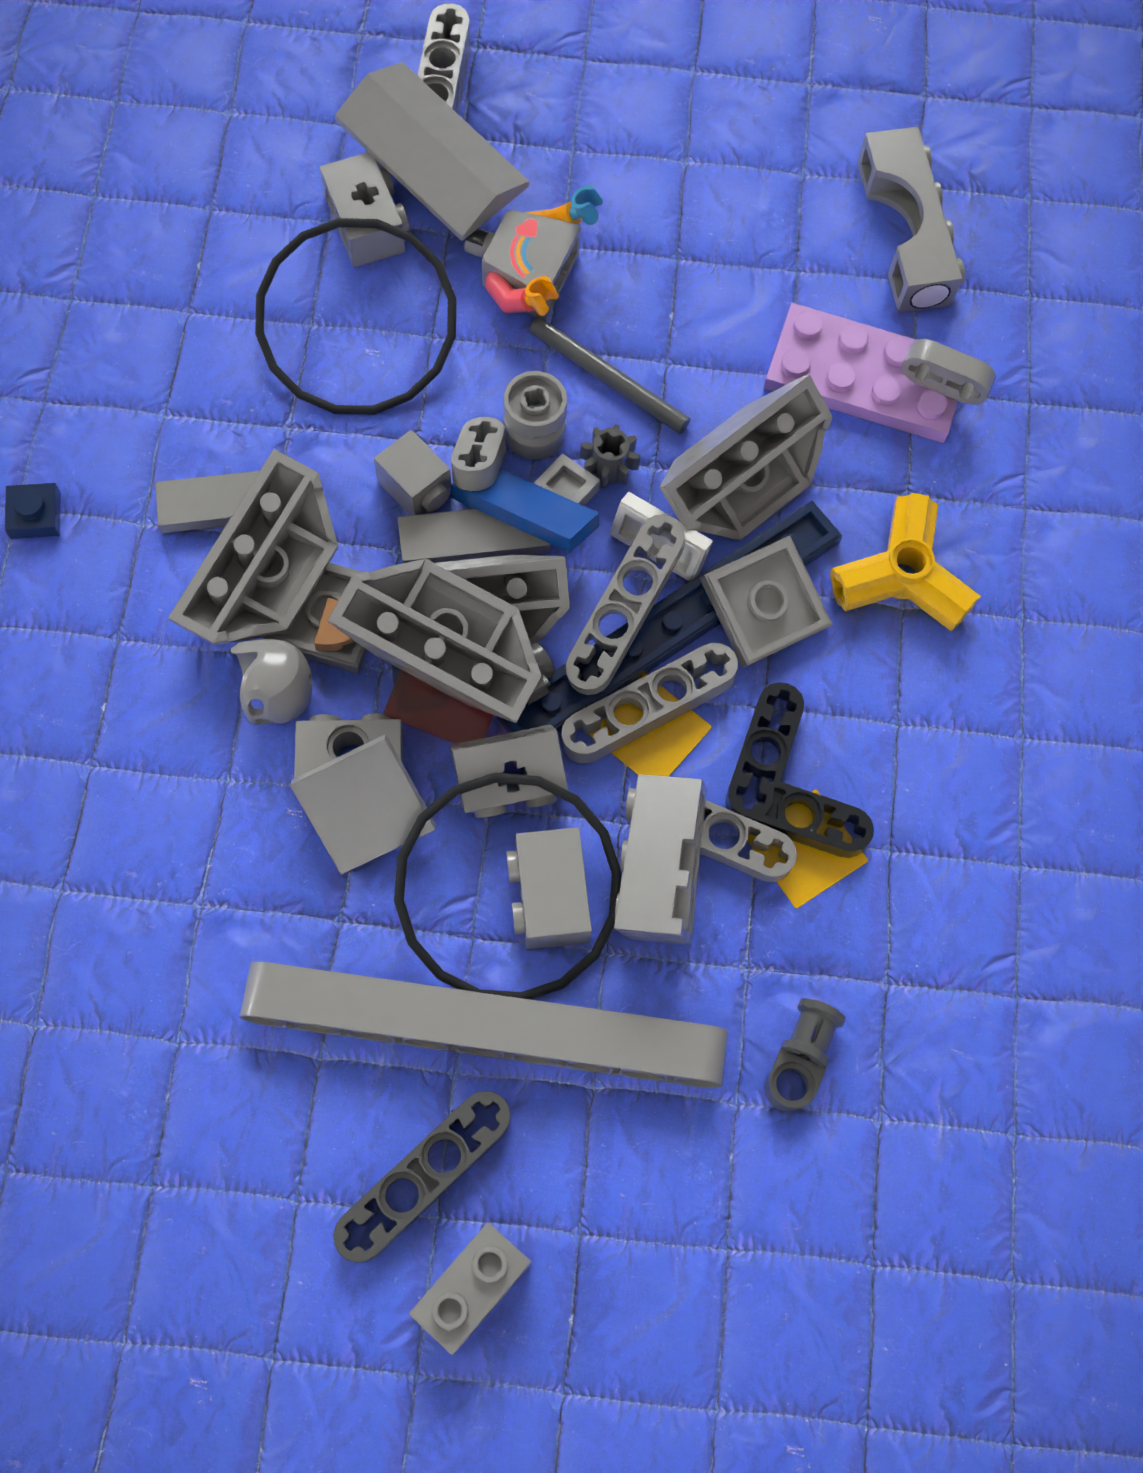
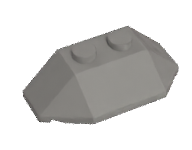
M804 375L745 405L673 461L659 488L680 522L686 528L733 540H742L811 485L822 452L825 430H829L833 417L811 376Z
M273 449L168 617L169 621L213 645L288 632L338 550V543L319 473Z
M503 555L435 563L517 607L530 644L539 643L558 619L562 618L570 609L565 556Z
M428 559L393 565L371 572L366 571L353 574L327 620L332 626L382 660L468 706L514 723L518 721L542 676L519 609Z

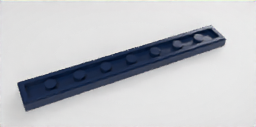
M811 500L653 605L613 679L605 690L593 695L577 692L567 678L566 664L555 670L554 676L548 679L550 685L547 686L549 693L530 705L526 704L516 723L498 716L495 717L508 733L550 724L559 733L562 731V726L566 719L571 715L633 683L720 624V620L699 579L700 577L787 536L791 537L804 566H807L838 545L842 538L841 533ZM628 622L606 636V638L618 639L627 632ZM594 644L596 653L590 663L583 664L579 662L576 666L580 669V680L586 682L590 676L599 678L602 673L598 670L597 663L602 652L605 651L610 657H613L615 652L605 650L598 644Z

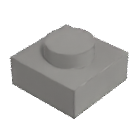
M562 453L534 484L585 506L599 491L600 479Z

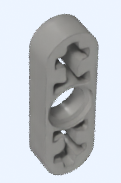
M706 800L704 814L708 815V817L703 822L700 854L765 882L780 881L790 873L796 862L797 851L793 841L786 834ZM717 823L730 824L737 831L738 842L729 849H720L710 841L709 829ZM748 833L756 836L752 847L762 851H767L771 845L780 848L778 856L785 860V864L776 862L773 868H767L763 865L765 857L751 849L747 859L739 857L747 842Z

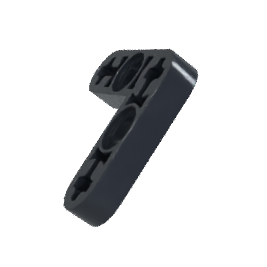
M778 682L770 684L763 690L757 702L726 794V808L786 834L792 841L839 857L850 858L858 856L869 845L874 834L872 820L866 812L857 807L781 782L803 714L804 700L798 689L788 683ZM777 698L787 701L786 709L788 710L783 714L778 730L768 728L774 712V707L771 705L776 703ZM760 741L770 742L777 748L779 759L773 764H760L752 757V745ZM752 775L762 778L756 793V799L763 802V804L755 803L752 809L744 808L742 806L743 798L736 795V793L740 795L746 793ZM794 803L807 806L813 815L812 824L804 828L794 827L786 820L785 808ZM824 812L831 814L827 824L842 828L846 821L855 824L854 833L861 837H855L851 843H846L842 841L843 832L828 826L823 836L817 834L816 831L823 821Z

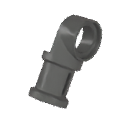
M800 999L798 1010L801 1014L791 1039L783 1041L774 1066L766 1077L764 1085L766 1097L771 1105L779 1111L797 1112L813 1100L829 1063L826 1053L836 1028H841L844 1025L845 1015L840 1013L838 1009L818 1000ZM815 1027H816V1030H815V1032H814V1035H813V1037H812V1040L810 1041L811 1036H812V1034H813V1031H814V1029H815ZM792 1071L801 1076L805 1083V1093L800 1100L791 1101L780 1095L776 1086L777 1077L780 1073Z

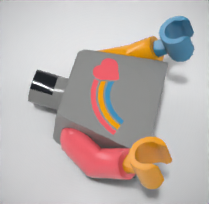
M586 185L579 188L573 194L571 202L553 209L531 212L511 210L506 212L496 233L479 227L466 238L464 251L482 258V285L504 313L527 312L536 318L541 317L546 321L579 256L581 226L578 224L583 220L585 224L593 225L599 218V213L595 207L601 206L603 199L593 186Z

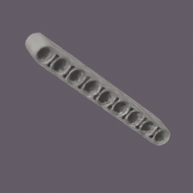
M269 962L250 963L239 1016L242 1020L267 1026L702 1088H720L723 1086L728 1038L727 1030L706 1024Z

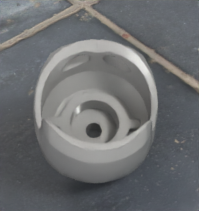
M258 639L239 642L230 649L232 654L237 655L243 675L240 687V703L250 723L254 725L282 724L296 719L307 709L312 694V674L308 661L297 647L283 640ZM251 700H261L263 707L260 709L253 708Z

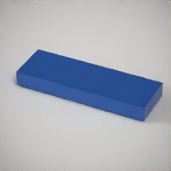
M502 469L499 470L494 484L484 490L466 491L458 488L454 483L451 484L452 499L569 553L599 527V512Z

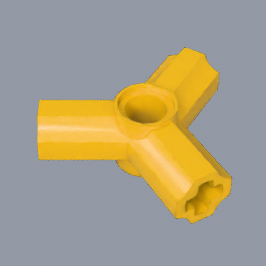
M917 493L897 496L893 507L887 551L832 568L829 576L832 584V593L838 606H841L846 612L891 597L909 599L951 632L958 627L981 596L935 562L932 548L938 503L933 502L927 495ZM898 564L908 565L912 567L916 573H906L898 566Z

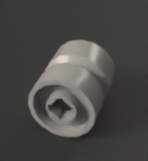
M527 371L515 376L508 383L503 395L506 443L510 450L519 457L529 460L548 458L562 447L565 439L566 390L557 378L542 371Z

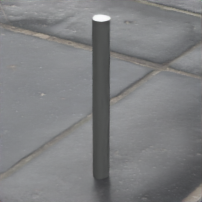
M537 317L532 322L529 333L677 433L682 434L685 431L691 418L543 318Z

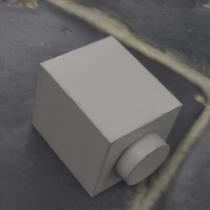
M412 429L374 457L378 483L410 516L421 515L427 511L434 512L449 498L451 493L450 468Z

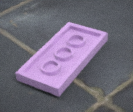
M792 302L763 389L775 391L804 375H810L829 409L941 443L945 442L949 433L958 400L921 386L904 375L902 362L910 345L916 339Z

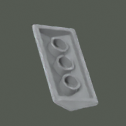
M403 62L368 73L335 114V121L461 241L465 240L529 187L528 179Z

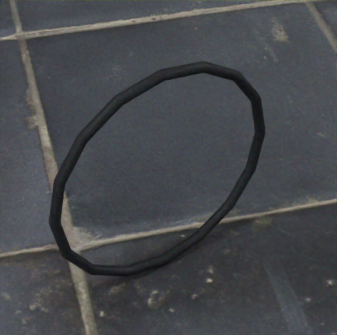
M337 218L299 233L271 260L256 293L255 335L269 370L298 399L334 414H377L411 401L440 374L456 338V296L442 262L414 234L379 219ZM339 227L377 228L410 242L434 266L448 299L447 337L433 368L408 392L375 405H335L302 391L277 365L264 333L265 296L279 265L304 241Z
M492 773L452 786L418 815L397 857L394 904L408 946L438 980L459 990L531 1000L565 988L599 958L615 925V905L617 895L620 893L622 872L608 830L579 796L540 776ZM494 783L538 786L573 804L599 834L612 873L609 916L591 952L562 978L523 992L482 990L443 971L416 939L404 902L407 859L426 822L457 795Z

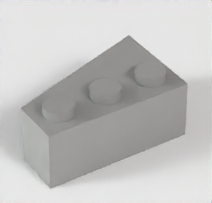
M638 774L636 789L629 788L626 819L631 820L628 841H623L621 849L620 868L623 875L620 893H618L616 899L614 929L628 939L692 945L707 791L702 779Z

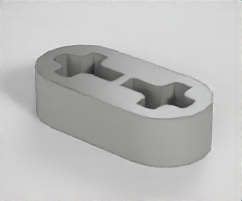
M928 339L914 341L902 362V371L911 381L966 404L977 405L983 403L988 398L996 378L994 370L987 363Z
M478 417L466 422L462 427L451 455L453 482L458 488L466 491H480L492 486L496 481L506 453L505 426L500 420L491 417Z

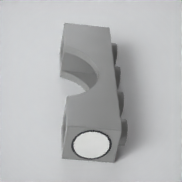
M919 127L866 133L857 161L866 197L868 200L884 203L897 210L906 219L913 234L910 240L897 247L888 272L898 313L951 306L959 286L964 284L965 268L962 259L956 258L953 247L954 231L952 223L949 219L945 220L941 185L939 182H934L930 147L923 144Z

